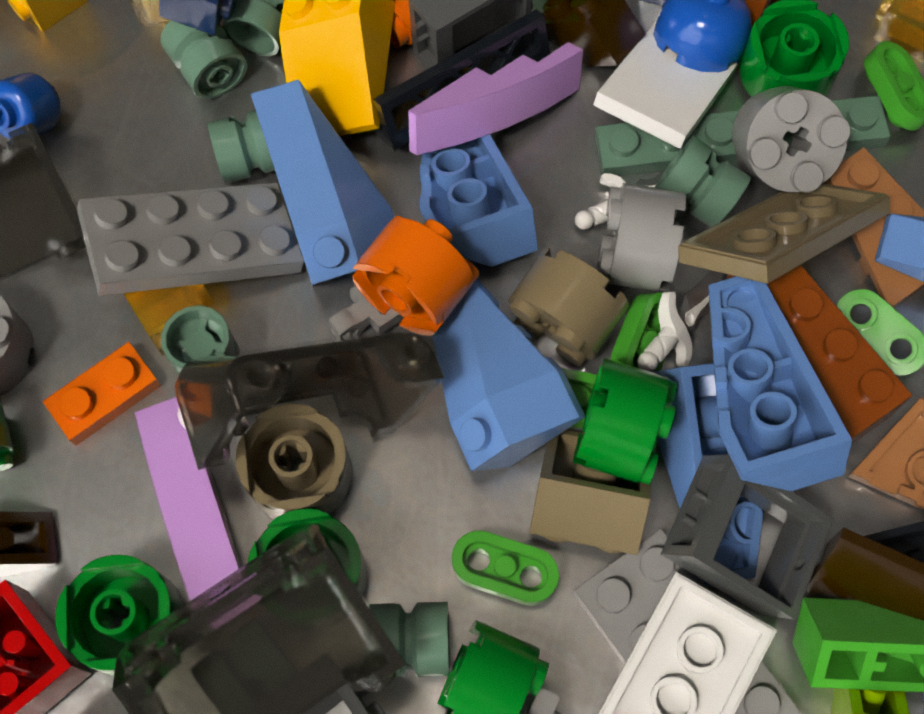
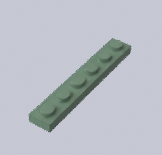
M879 96L832 100L850 126V136L847 140L846 151L859 150L863 147L865 149L885 147L890 139V133ZM739 111L705 114L687 141L694 135L716 151L717 162L721 163L729 160L732 163H738L734 142H732V127ZM629 123L602 125L595 128L594 138L601 175L611 173L622 176L665 171L680 150V148ZM787 131L783 140L789 145L793 140L791 132Z

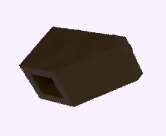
M547 0L542 8L544 10L542 14L545 16L548 40L559 48L569 42L583 49L582 63L588 67L618 66L646 34L625 0Z

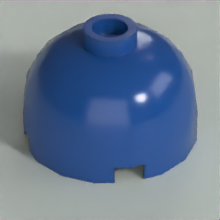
M666 0L657 18L653 35L657 46L663 52L667 45L673 52L678 54L675 62L701 72H722L728 70L730 63L737 61L738 64L742 60L752 29L751 11L745 0Z

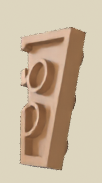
M863 147L841 162L834 174L823 184L884 193L890 196V213L854 233L852 238L861 255L858 261L865 276L871 277L879 296L895 309L924 288V282L875 261L885 219L891 213L924 217V210Z
M921 397L848 477L924 510V399Z

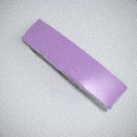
M567 42L539 62L521 55L492 75L477 67L408 110L409 151L415 155H420L463 144L506 129L550 108L580 89L583 49Z
M180 395L134 413L172 549L193 610L197 611L248 590L226 512L217 494L207 455L200 444L198 434H193L186 430L179 422L177 413L182 397Z

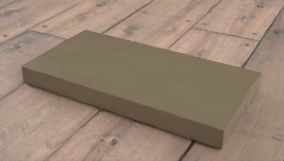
M821 184L818 189L812 192L781 191L682 242V244L678 245L679 263L768 284L889 214L890 196L884 193L829 184Z

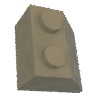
M565 430L547 442L529 533L544 536L553 542L563 543L569 541L594 546L607 553L623 552L638 555L651 500V483L649 485L640 482L635 483L572 463L579 433L584 434L582 432Z

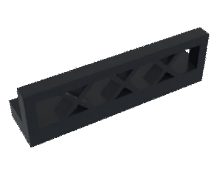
M535 9L374 98L380 127L373 131L393 151H396L409 143L408 110L477 67L492 75L521 55H525L537 62L548 56L550 48L545 16Z

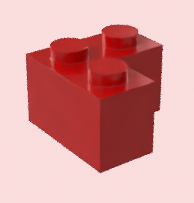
M4 580L0 583V714H45L92 673L64 647L59 640L55 625L27 590Z

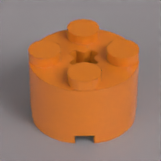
M395 216L359 258L353 269L357 270L352 277L361 294L383 315L392 308L404 317L398 325L419 335L432 336L443 325L479 276V271L450 244L453 240L452 234L441 223L428 219L423 225L408 218Z

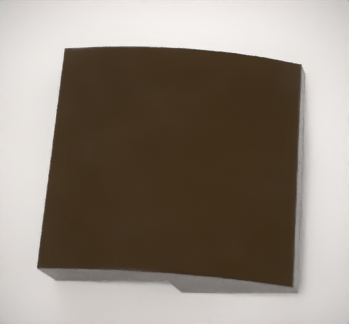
M843 527L827 543L822 559L815 567L808 584L806 598L859 600L924 621V563Z

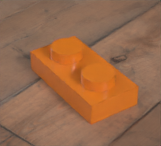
M127 342L42 402L69 441L77 446L161 387V384L130 342Z

